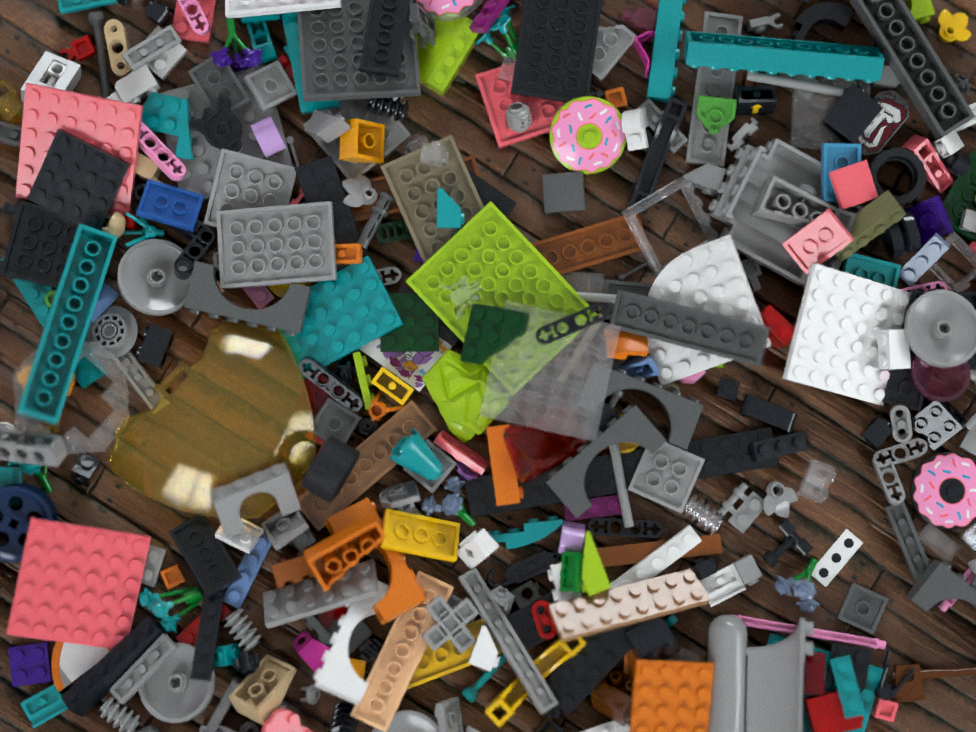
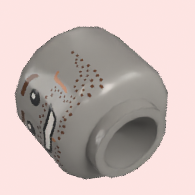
M521 102L512 103L505 111L507 125L510 130L521 133L526 131L532 124L530 108Z

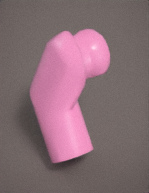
M704 370L679 379V382L694 384L706 371Z

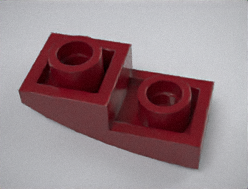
M813 652V655H805L804 694L824 695L826 653Z

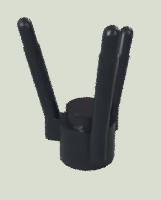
M887 650L882 667V676L874 692V695L886 701L889 700L890 696L895 698L898 690L915 671L912 668L897 686L892 689L893 685L886 681L890 668L888 662L891 650Z

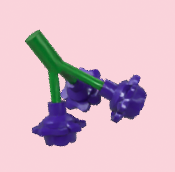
M227 19V41L220 51L210 53V56L213 57L214 65L221 68L229 65L235 71H243L247 66L257 67L262 62V50H251L249 47H246L236 35L234 19ZM231 40L234 48V57L232 59L227 55ZM237 43L244 50L245 57L241 56V52L238 51Z

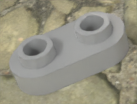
M894 404L889 411L890 424L893 429L892 435L897 442L904 443L912 437L910 411L904 404ZM902 410L903 412L901 415H896V411ZM900 429H905L903 434L898 433Z

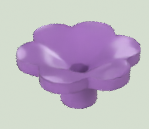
M462 462L457 463V472L462 480L478 478V473L471 471L467 465Z

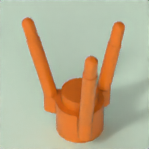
M379 390L374 399L371 400L372 405L369 407V414L372 421L381 422V417L385 416L386 413L401 410L404 406L387 407L385 403L378 402L382 390Z

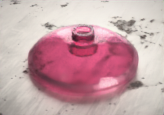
M918 356L913 361L912 378L914 384L925 397L933 401H952L961 396L970 383L971 372L968 361L950 368L932 366ZM934 373L939 375V379L935 378Z

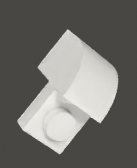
M646 107L627 110L622 114V131L626 135L628 151L649 147L645 129L649 126Z

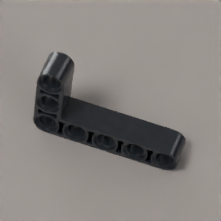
M140 184L135 188V202L138 206L141 200L139 195L143 194L146 184ZM197 220L196 229L193 232L167 225L190 241L174 262V274L180 280L188 279L192 275L195 261L202 262L215 246L214 231L199 220ZM209 237L211 240L204 242L202 238ZM196 251L199 255L195 257L191 256L190 253ZM180 266H186L188 269L186 271H180L178 268Z

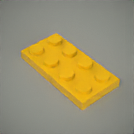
M388 508L384 510L382 529L386 537L380 542V548L449 562L457 561L460 523Z

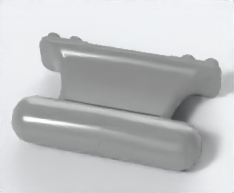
M727 614L713 619L708 628L707 662L714 664L708 732H802L803 664L805 663V655H813V641H805V635H813V621H806L805 617H800L796 629L786 639L767 646L747 647V627L740 618Z

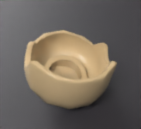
M115 211L106 226L102 228V231L120 238L126 227L124 216Z

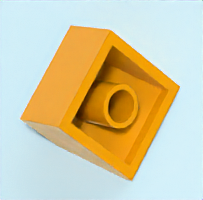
M358 118L345 120L351 128L340 135L339 160L353 163H384L385 125Z

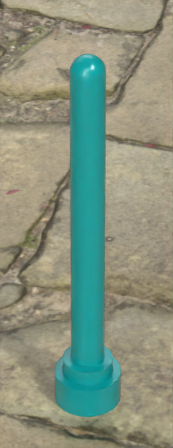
M503 653L499 656L500 659L496 668L492 667L491 672L486 670L473 686L465 687L461 692L471 703L478 698V691L507 660Z

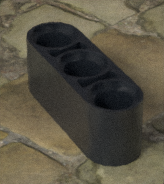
M748 394L745 395L739 413L787 433L792 432L798 417L796 413Z

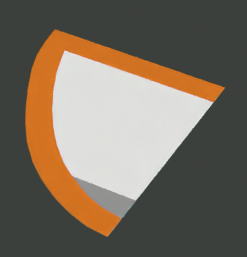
M56 641L52 653L51 670L57 691L60 692L96 665L112 649Z

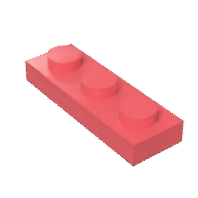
M443 429L433 441L439 449L448 452L455 460L464 463L475 473L482 475L490 464V461Z

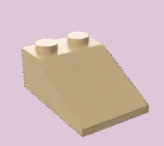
M268 654L259 662L260 664L256 668V672L248 675L229 696L237 712L262 725L273 714L274 710L279 709L297 671L295 667Z

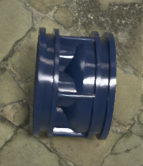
M13 483L0 488V511L3 513V519L0 522V532H5L9 536L8 544H0V561L21 562L25 545L20 542L19 537L22 533L28 532L30 523L28 521V514L31 511H38L42 519L58 521L57 510L52 499L46 492L35 485ZM18 496L23 500V507L20 510H13L10 507L12 497ZM13 518L20 522L17 528H15V525H11V522L14 520Z

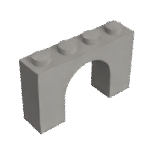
M284 462L209 491L226 538L245 532L239 509L242 502L251 494L257 492L272 494L276 499L282 516L301 509Z

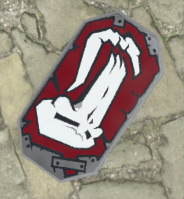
M894 90L879 92L874 97L881 103L880 106L883 109L854 143L861 144V153L864 156L878 154L909 117L908 102Z

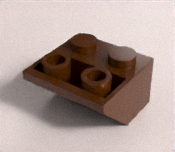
M614 667L590 694L594 709L624 727L630 721L633 677Z

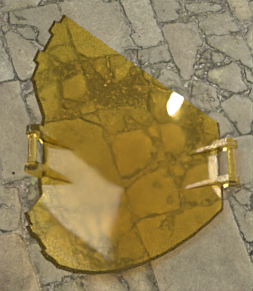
M227 319L222 321V326L211 331L203 358L190 368L181 360L176 369L160 385L157 384L154 387L162 397L154 408L131 417L127 416L122 428H117L114 450L110 449L109 454L110 468L124 482L147 497L183 511L205 516L218 517L209 491L283 462L292 482L296 478L299 480L294 485L297 494L303 488L301 486L304 479L303 474L309 469L316 457L315 432L311 406L300 369L287 341L279 329H277V332L265 330L266 326L259 324L258 328L247 326L246 321L239 320V323L229 322ZM185 372L188 376L169 394L166 389ZM267 492L251 494L240 506V517H261L274 503L277 505L275 497Z

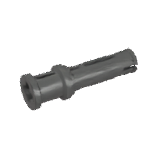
M382 191L379 193L380 197L376 205L372 206V214L358 241L355 243L362 244V248L366 250L381 220L387 217L388 209L395 202L394 197Z

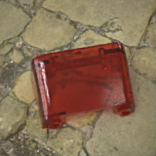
M564 401L557 405L555 403L549 405L545 409L547 412L542 417L522 427L511 424L504 429L503 439L517 478L522 484L562 464L570 456L574 457L578 453L577 450L591 439Z

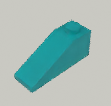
M267 22L246 23L253 49L262 50V62L259 65L276 60L277 54Z

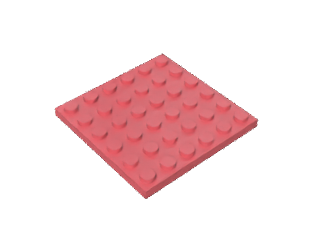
M27 83L25 86L15 197L28 198L58 129H62L131 164L108 216H112L115 211L121 213L124 217L126 212L131 213L143 106Z
M31 517L6 634L113 649L131 631L151 537L149 535Z

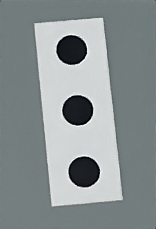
M846 529L816 564L811 575L827 587L863 542Z

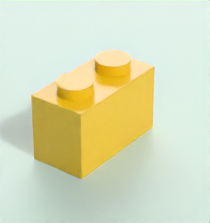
M384 367L379 370L371 381L372 384L403 406L415 391Z

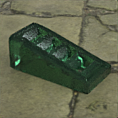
M405 220L379 224L376 230L379 245L412 238L411 234L406 233ZM401 225L403 235L399 236L397 226ZM393 227L395 237H391L389 228ZM383 229H386L387 238L385 239L382 233Z

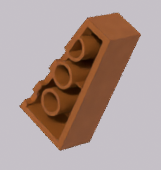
M303 551L296 553V558L289 559V556L277 559V564L271 565L278 588L316 577L306 561Z

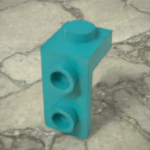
M239 642L216 647L213 667L235 664V658H238V654L241 653L238 646Z

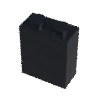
M852 84L820 124L842 142L854 144L883 107L880 106L881 103L877 99L870 98L865 94L866 92L861 86Z

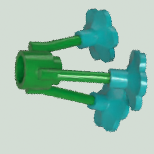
M515 5L504 8L500 13L501 17L497 18L489 31L484 33L475 43L479 44L485 41L488 45L491 44L502 55L504 60L509 59L511 63L516 59L518 45L509 14L515 8ZM506 25H508L509 31L514 42H512L510 36L507 33L508 29ZM499 29L501 34H504L509 44L504 48L506 52L494 42V39L490 36L491 30L496 31Z

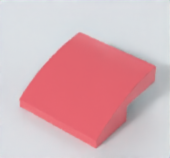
M867 160L828 172L840 209H845L878 197Z

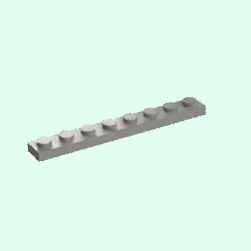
M476 567L458 577V580L475 608L479 611L481 618L540 715L559 704L500 606L488 597L490 590Z

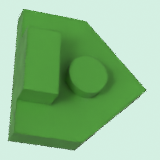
M698 95L696 115L712 136L735 119L737 99Z

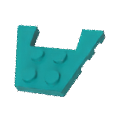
M151 92L143 105L141 122L151 131L178 136L175 156L194 161L191 145L193 144V139L189 128V122L191 121L189 100Z

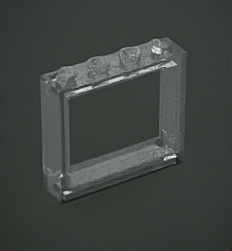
M682 176L621 212L656 278L669 263L661 266L635 216L677 190L682 189L707 239L696 247L719 239L717 231L715 229L712 230L710 226L712 221L709 215L704 213L701 208L703 207L701 199L698 196L696 197L693 192L695 190L694 185H692L690 180Z

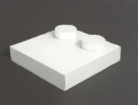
M157 26L147 38L161 31L162 28ZM178 44L145 65L164 80L188 51L181 44Z

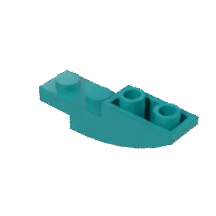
M558 516L546 517L547 521L540 522L538 518L527 519V523H523L524 531H520V528L508 529L509 533L501 534L500 530L489 531V535L496 543L506 542V549L518 548L548 536L563 524V519H558Z

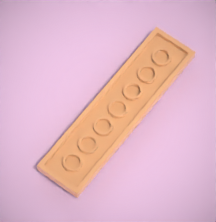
M418 571L415 580L418 586L423 587L426 593V600L423 604L396 618L367 678L368 686L360 704L355 705L350 714L384 732L388 731L428 646L421 637V634L436 623L424 606L438 594L448 603L455 588L421 571Z

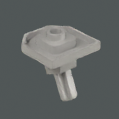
M416 480L387 487L379 494L381 506L384 508H397L399 511L424 516L414 505V502L420 501Z

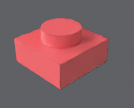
M878 697L873 716L894 722L899 703L893 700L886 701Z

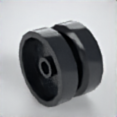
M904 210L906 215L899 222L894 223L880 234L883 246L891 258L902 256L904 250L907 253L920 250L919 230L914 217L908 210Z

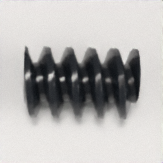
M393 97L371 98L366 108V111H368L372 107V113L374 114L379 110L380 116L387 112L388 119L394 115V121L396 122L401 117L402 124L409 110L408 100L406 99L402 104L401 97H398L396 101H394Z
M340 701L334 706L330 732L355 731L357 718L350 715L355 704L349 701Z

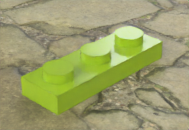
M355 352L352 354L365 410L369 411V407L372 405L371 400L374 399L375 393L370 391V386L373 385L371 383L372 379L365 369L368 366L366 355L362 356L361 352Z

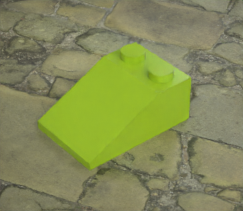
M587 530L585 531L582 550V580L580 587L583 593L587 592L588 596L609 589L611 586L590 531Z

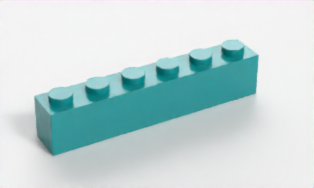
M659 0L646 100L649 98L651 101L665 103L668 97L674 98L675 86H672L673 79H676L678 68L674 66L675 60H679L680 55L677 43L681 42L683 32L679 28L680 23L684 22L685 17L682 5L686 4L687 0Z

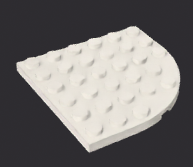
M731 234L693 248L676 257L660 272L648 294L649 297L764 326ZM647 337L648 351L661 372L658 378L662 386L732 361V359ZM769 337L766 348L772 346Z

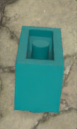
M437 188V228L460 229L461 225H464L465 213H461V208L442 188Z

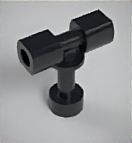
M785 519L777 526L785 535L783 537L784 542L772 553L767 551L762 557L773 568L779 563L777 558L788 548H797L805 556L813 547L805 538H801L795 532L796 528L788 519Z

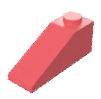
M913 135L901 146V148L908 149L916 154L923 162V166L926 169V180L939 194L954 182L928 138Z

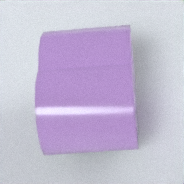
M271 116L251 125L266 158L286 148Z
M563 520L558 554H562V551L582 552L585 524Z

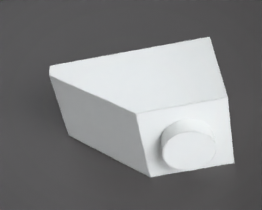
M483 624L469 663L491 672L492 667H497L500 657L497 656L498 650L487 626Z

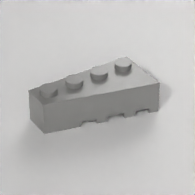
M772 176L765 180L751 215L804 227L828 208L835 215L837 208L776 176Z

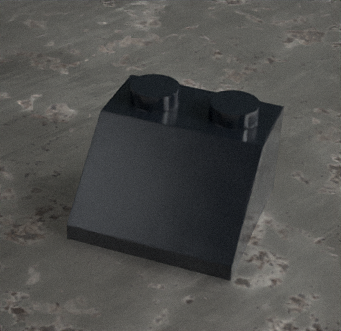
M661 616L638 622L624 631L635 659L666 660L680 651L673 634Z

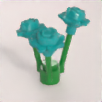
M188 586L183 589L160 594L158 592L152 593L147 587H144V591L139 594L141 606H147L148 610H151L152 605L155 617L162 618L160 624L167 633L171 631L177 633L176 627L177 622L181 620L180 618L192 608L199 606L198 602L203 600L197 586L192 588ZM184 593L182 594L183 597L172 602L161 600L162 597ZM183 601L187 605L190 604L179 614L176 613L172 617L168 615V610L173 608L174 605Z

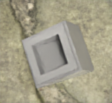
M970 209L963 210L959 225L960 230L976 233L975 211Z

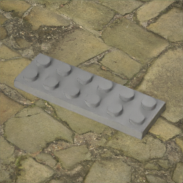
M371 559L351 566L343 573L344 576L330 585L326 592L317 577L264 592L263 602L266 627L269 629L379 595L376 563Z

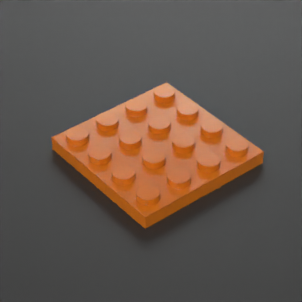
M635 659L629 732H708L714 664L712 662Z

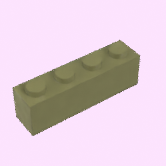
M889 190L856 213V218L850 232L854 240L835 253L841 262L851 257L854 252L866 246L869 241L882 234L887 228L899 222L906 215Z

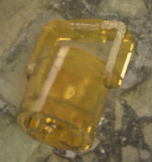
M0 80V90L5 85L11 91L0 97V115L7 123L15 125L23 119L24 104L17 97L18 92L7 81Z

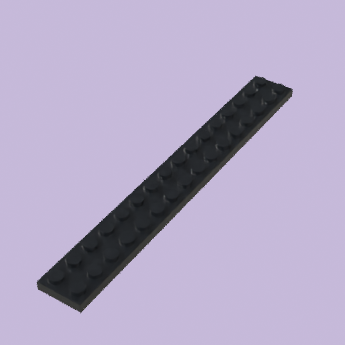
M771 427L692 440L687 450H685L705 459L697 479L778 466L777 457L753 462L750 442L772 438ZM645 449L620 453L627 488ZM611 454L594 457L589 464L585 476V490L588 498L618 493ZM562 463L521 469V479H517L518 487L523 489L524 498L520 499V503L497 506L493 474L480 476L477 479H465L471 518L562 502L546 482L549 480L547 476L555 469L559 471L564 466Z

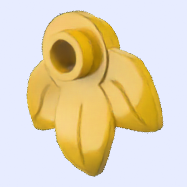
M947 9L940 13L938 23L940 25L939 38L945 43L953 42L954 40L964 42L970 38L972 34L966 29L968 25L966 14L956 13L952 15Z

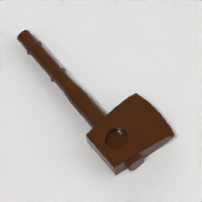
M918 663L894 665L893 671H891L893 689L912 668L915 670L898 690L894 701L913 702L925 699L923 679L976 674V666L920 669Z

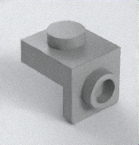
M501 585L489 591L488 597L498 603L505 616L509 615L515 596Z

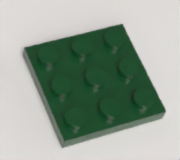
M388 293L404 325L380 337V352H439V317L416 293Z

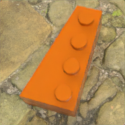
M510 424L486 427L496 504L501 506L520 503V499L524 497L523 489L518 487L517 479H521L520 468L515 467V459H518L517 447L513 448L512 440H516L514 428H510Z
M371 513L303 552L306 561L326 592L333 582L344 576L343 573L351 566H355L359 562L358 560L376 547L386 535L374 513Z

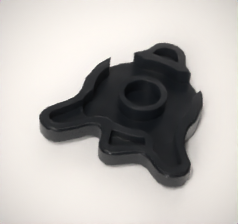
M222 95L218 98L216 111L205 108L200 119H194L189 122V128L202 133L211 146L218 149H229L234 152L241 150L242 124L238 117L232 113L227 96Z

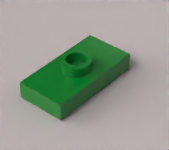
M562 551L559 591L580 593L582 552Z

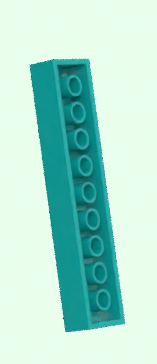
M686 31L683 48L685 63L692 68L708 66L709 69L713 70L727 68L729 71H739V69H743L750 73L766 71L767 74L776 75L779 72L785 73L788 76L802 74L808 78L824 76V78L834 80L836 77L843 78L846 81L861 79L867 83L881 80L885 59L879 48L872 46Z
M83 224L78 225L16 414L51 425L58 423L118 236Z

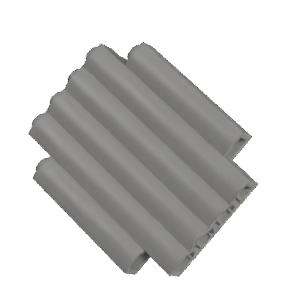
M778 138L767 141L764 147L758 146L754 148L748 144L742 148L739 147L734 155L736 158L734 165L731 164L726 171V181L721 182L717 189L719 193L717 199H713L709 205V216L728 225V228L725 227L721 232L720 238L731 234L739 254L799 286H805L809 273L806 275L782 245L784 241L803 227L754 216L751 213L765 180L772 176H776L821 200V162ZM828 203L836 208H839L838 203ZM857 204L842 210L856 214L863 207ZM834 254L820 265L839 270L842 262Z

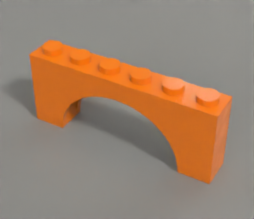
M367 497L328 517L325 525L330 534L333 535L371 513H374L381 527L383 518L380 519L375 503ZM379 543L375 548L381 553L387 564L389 586L386 595L372 609L381 625H384L423 604L426 600V593L422 586H418L414 571L406 565L405 555L402 552L380 548Z

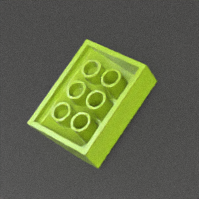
M431 11L427 13L435 20V46L432 47L428 41L425 45L426 49H423L419 45L421 35L420 33L416 35L420 83L444 97L482 33H472L469 26L473 20L464 15L450 12L437 15Z

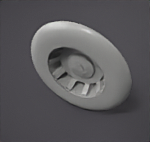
M110 306L95 323L90 321L86 334L88 345L96 355L102 358L113 359L123 356L133 347L137 339L138 325L135 317L123 307Z

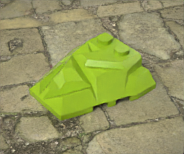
M448 349L422 376V380L439 408L438 410L443 416L448 430L462 443H465L472 439L475 434H481L508 405V398L512 394L483 364L477 365L460 361L461 354Z

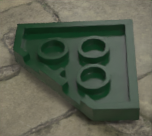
M473 303L460 361L477 365L485 363L492 355L499 353L509 346V343L526 334L530 314Z

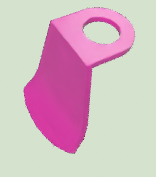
M653 30L634 38V46L646 67V79L649 77L650 61L641 44L654 36L655 32Z
M307 631L300 633L293 644L298 654L315 673L318 668L322 669L325 663L321 661L325 651H330L331 649L314 639ZM306 636L305 642L302 645H298L299 640Z

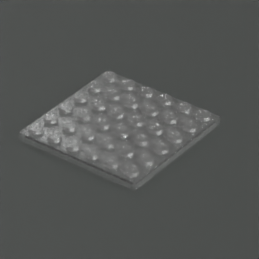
M505 300L504 309L530 314L527 331L522 337H518L509 343L510 345L493 355L479 416L595 442L621 326L599 322L552 343L542 345L536 340V331L544 325L568 316V314ZM576 316V324L580 326L586 324V318ZM564 322L557 325L558 332L566 333L568 325ZM553 326L550 327L551 331L545 333L544 330L541 331L539 338H544L547 341V337L551 334L554 335V338L557 337Z

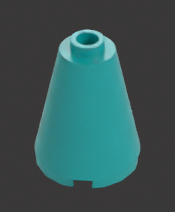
M412 428L409 431L411 435L408 437L404 435L391 451L394 455H389V458L430 481L439 479L443 474V465L415 428Z

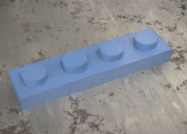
M265 533L260 536L259 541L250 554L245 553L238 567L242 578L231 584L225 593L224 602L237 609L241 608L272 546Z

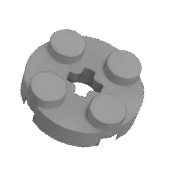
M753 117L750 119V122H752L750 125L746 122L732 137V145L729 143L726 145L728 149L737 151L739 147L742 148L746 144L744 140L748 136L752 137L759 130L758 122Z

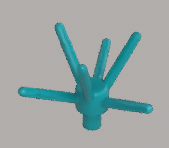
M129 212L125 213L126 216L143 227L142 231H124L122 235H142L126 243V247L144 239L149 240L154 239L155 236H164V229H156L155 226L149 225L145 218L139 217L141 219L139 220Z

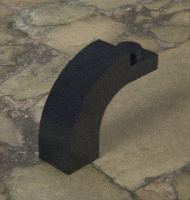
M837 2L815 4L798 17L793 25L797 29H795L790 39L803 41L808 30L818 24H827L842 32L855 10Z

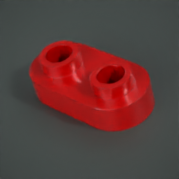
M538 600L531 608L538 634L544 639H552L557 634V630L548 611L549 603L544 600ZM540 606H543L545 609L542 614H539L537 611ZM546 625L551 627L548 633L544 632V626Z

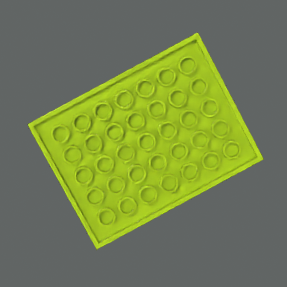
M491 201L405 281L463 343L473 303L530 314L526 334L509 343V346L499 353H495L483 363L512 395L516 394L582 330L546 345L537 342L535 337L536 331L544 325L589 307L586 301ZM586 311L590 317V322L593 320V316L598 315L596 312L590 314V311ZM584 315L576 316V324L580 326L586 324L587 320ZM564 322L557 325L558 332L566 333L568 325ZM553 326L550 327L551 331L545 333L544 330L541 331L539 338H544L547 341V337L551 334L554 335V338L557 337Z

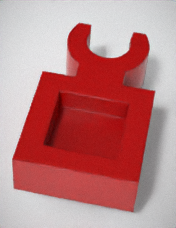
M88 35L71 42V49H62L59 52L62 56L69 54L67 60L74 62L75 58L81 62L97 54Z

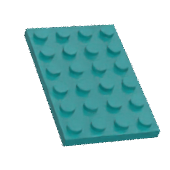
M367 255L362 258V264H351L338 271L337 280L320 281L310 287L312 290L301 334L296 333L295 337L284 334L285 330L277 329V332L300 378L305 379L306 376L299 370V364L304 357L311 356L327 367L404 325L371 258ZM309 362L305 364L304 368H311L312 364Z

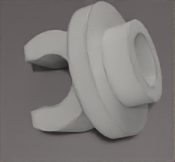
M314 685L300 688L301 691L306 692V697L300 698L301 702H308L314 705L320 699V690Z

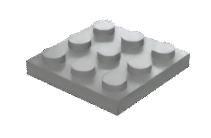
M667 442L652 454L645 448L627 490L682 514L705 459Z

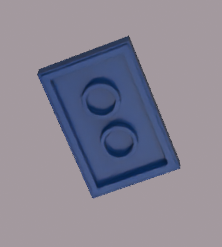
M148 179L136 216L193 232L204 201V195Z

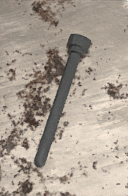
M91 12L88 13V18L91 26L94 27L102 96L107 98L110 96L101 28L104 21V13Z

